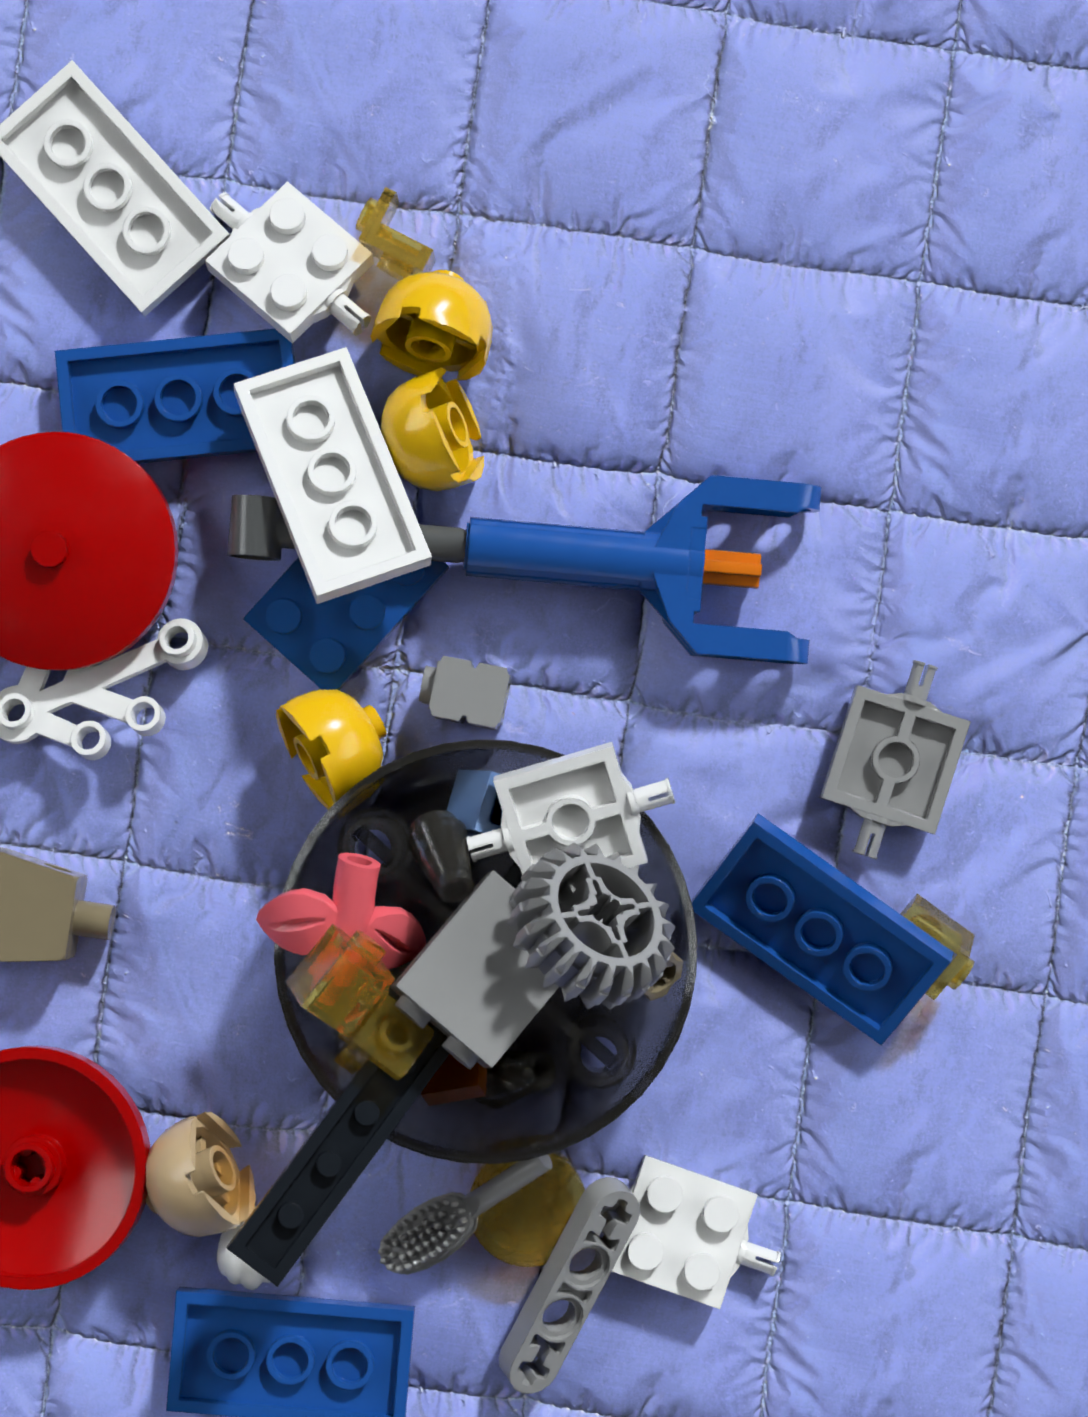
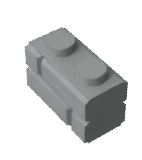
M443 656L437 662L436 668L425 666L419 701L429 704L428 709H430L431 715L436 719L462 724L467 719V722L472 726L498 730L500 725H503L511 677L508 674L507 668L479 663L474 668L469 660Z

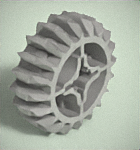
M575 842L568 847H564L562 850L554 848L551 852L545 853L536 864H532L521 876L522 881L514 890L513 897L509 902L514 910L511 912V917L507 924L518 931L513 947L527 951L530 955L525 969L538 968L545 975L543 988L553 984L561 987L564 1002L580 995L587 1009L602 1002L603 1005L611 1010L615 1006L621 1005L624 1001L630 1003L632 1000L640 998L662 977L663 970L667 967L666 963L670 960L671 953L675 949L669 940L676 927L664 919L669 904L655 899L653 895L657 883L645 884L638 876L640 865L627 868L621 862L619 851L604 857L597 843L584 850Z

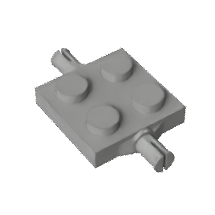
M913 660V666L904 694H884L859 685L854 687L819 797L849 807L858 816L864 818L852 852L877 859L886 826L905 825L930 834L936 833L971 721L943 713L931 702L926 701L935 672L938 669L933 665H925L924 662Z

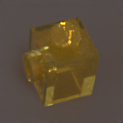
M332 924L286 983L301 1007L349 1038L367 1014H372L381 1007L395 978L381 960L385 956L386 951L376 941L360 930H356L351 937Z

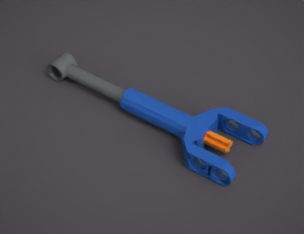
M711 475L645 532L470 517V522H467L466 529L419 524L432 556L431 561L463 562L465 576L637 590L662 618L663 624L690 656L783 664H808L810 640L797 638L788 631L697 624L693 622L694 615L699 613L701 609L702 584L758 589L759 578L762 573L761 554L705 549L708 517L702 516V510L785 518L798 513L820 512V486ZM232 495L227 556L252 560L279 561L281 560L282 548L295 549L275 497Z

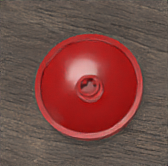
M42 432L22 436L0 445V657L26 667L64 671L95 666L122 654L136 644L156 623L169 600L175 583L178 567V538L174 518L162 491L144 468L130 456L114 446L86 435L70 432Z
M21 1046L0 1051V1287L17 1290H38L63 1285L84 1276L108 1260L125 1243L137 1225L146 1205L148 1195L146 1189V1162L150 1141L141 1113L126 1089L113 1075L92 1060L72 1051L49 1046Z

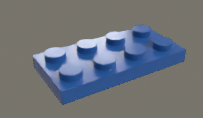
M274 328L55 351L62 432L86 435L101 440L130 456L138 464L257 452L234 394V383L295 364L294 346Z
M759 813L699 889L688 907L881 1046L948 967L954 953Z
M179 1287L176 1291L166 1411L231 1417H406L415 1306Z

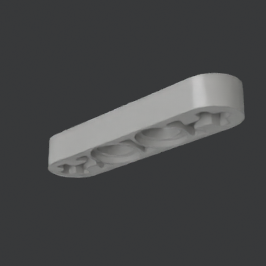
M605 1177L598 1179L583 1192L501 1348L499 1366L513 1388L521 1393L532 1394L542 1391L554 1380L638 1222L640 1204L628 1187L617 1178ZM617 1202L619 1203L615 1211L606 1210L603 1215L601 1214L604 1206L613 1207ZM603 1232L604 1236L600 1238L599 1235ZM587 1248L595 1249L594 1260L587 1268L580 1271H570L569 1266L575 1254ZM559 1300L568 1301V1309L563 1317L554 1322H543L544 1311L550 1304ZM536 1334L539 1335L537 1340L534 1338ZM537 1355L538 1359L536 1360V1362L531 1363ZM523 1361L527 1362L523 1365L522 1369H520L519 1366L521 1365V1363Z

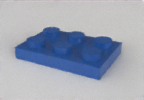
M298 557L245 615L243 620L321 690H340L445 574L449 566L445 562L431 561L430 566L317 604Z

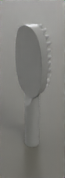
M538 1148L467 1195L451 1192L432 1198L415 1207L398 1220L380 1241V1249L378 1250L381 1257L380 1263L384 1264L387 1270L408 1275L428 1269L445 1260L461 1248L474 1234L478 1225L479 1215L552 1169L553 1165L549 1155L542 1148Z

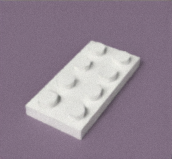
M73 60L0 124V157L144 316L148 315L205 264V260L230 236L225 228Z
M347 347L234 383V394L317 604L431 565V553Z

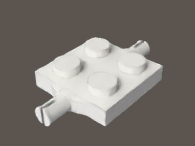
M287 181L261 207L251 212L246 211L227 192L219 195L220 201L217 198L214 199L210 206L211 213L218 216L233 230L229 238L205 260L208 271L293 344L313 323L325 319L329 315H333L355 336L362 333L361 326L364 329L367 328L371 321V315L364 312L348 296L353 284L374 265L373 253Z
M609 742L494 776L493 782L502 808L501 828L471 837L468 836L466 840L468 849L471 850L470 855L473 862L508 851L511 858L520 867L522 875L532 864H536L545 853L551 852L554 848L562 850L574 842L583 850L597 843L604 857L619 851L622 864L627 868H632L648 863L639 831L640 812L671 803L675 804V799L668 778L633 789L631 783L621 772L613 742Z
M647 1155L643 1156L635 1183L629 1188L640 1204V1216L612 1272L717 1309L721 1308L730 1278L739 1269L740 1264L769 1274L772 1277L777 1270L775 1265L755 1258L759 1256L779 1264L781 1252L748 1242V1223L758 1196L756 1193ZM617 1202L613 1207L604 1206L601 1214L603 1215L606 1210L615 1211L619 1203Z

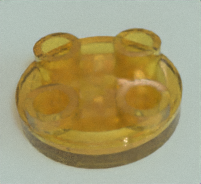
M518 1145L498 1152L481 1165L470 1190L472 1192L538 1148H542L549 1155L553 1165L551 1170L478 1216V1225L474 1234L480 1244L497 1259L519 1267H536L546 1264L581 1195L585 1191L579 1173L565 1155L538 1145Z

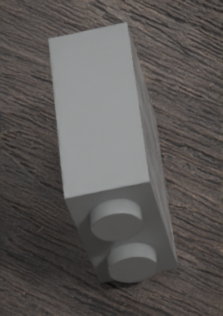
M494 870L484 875L390 987L400 996L394 1004L395 1007L422 1029L428 1022H431L448 1037L442 1044V1047L470 1070L476 1062L483 1068H493L559 988L556 984L543 988L545 975L538 968L525 969L530 955L527 951L513 947L518 931L507 924L511 917V912L514 910L509 902L513 897L515 888Z

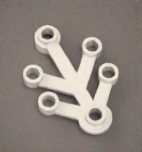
M174 619L161 628L156 640L100 665L68 670L63 681L46 689L44 687L51 670L26 667L18 685L7 687L0 692V738L8 743L23 744L40 735L72 747L87 760L101 759L110 750L111 737L99 723L84 721L76 725L52 714L72 704L127 723L139 735H155L163 728L166 716L163 708L153 698L141 696L133 700L106 689L166 662L177 670H190L197 667L207 655V638L191 620ZM181 632L188 634V641L183 647L178 649L170 647L171 639L176 634ZM18 704H23L25 706L24 715L17 721H9L8 714L11 709ZM145 708H153L155 713L152 721L145 725L137 724L139 712ZM91 732H99L100 739L98 744L92 749H83L82 742L84 737Z

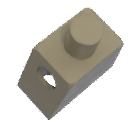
M0 847V962L62 961L73 958L77 950L79 936L110 940L114 928L116 907L110 904L84 901L87 875Z

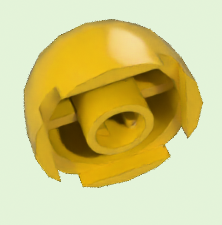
M436 270L409 275L398 281L388 290L376 315L370 337L372 343L376 339L382 343L379 354L386 361L405 372L419 376L442 367L450 372L458 371L456 380L460 381L468 380L482 372L492 343L493 326L487 302L470 284L466 283L461 276L452 271Z
M442 367L416 376L399 385L387 398L381 416V433L398 474L412 485L431 491L453 489L474 482L482 477L484 469V455L475 459L473 457L470 439L476 441L482 438L472 405L456 379L447 382L442 379L447 371Z
M313 690L288 700L287 703L281 705L276 710L275 715L285 746L291 758L298 754L302 764L309 773L302 775V778L323 806L332 811L342 805L345 806L371 788L379 776L383 760V750L379 739L387 735L384 723L373 706L368 705L362 708L352 696L339 690Z

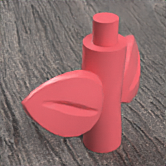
M347 852L338 855L332 900L326 894L310 889H294L270 900L257 914L256 921L278 946L291 953L303 956L315 954L311 967V973L318 978L314 996L324 1002L334 1003L338 1001L342 984L352 982L359 959L371 968L385 970L397 968L412 961L427 944L422 926L412 913L401 907L375 906L381 864L377 860L362 854Z

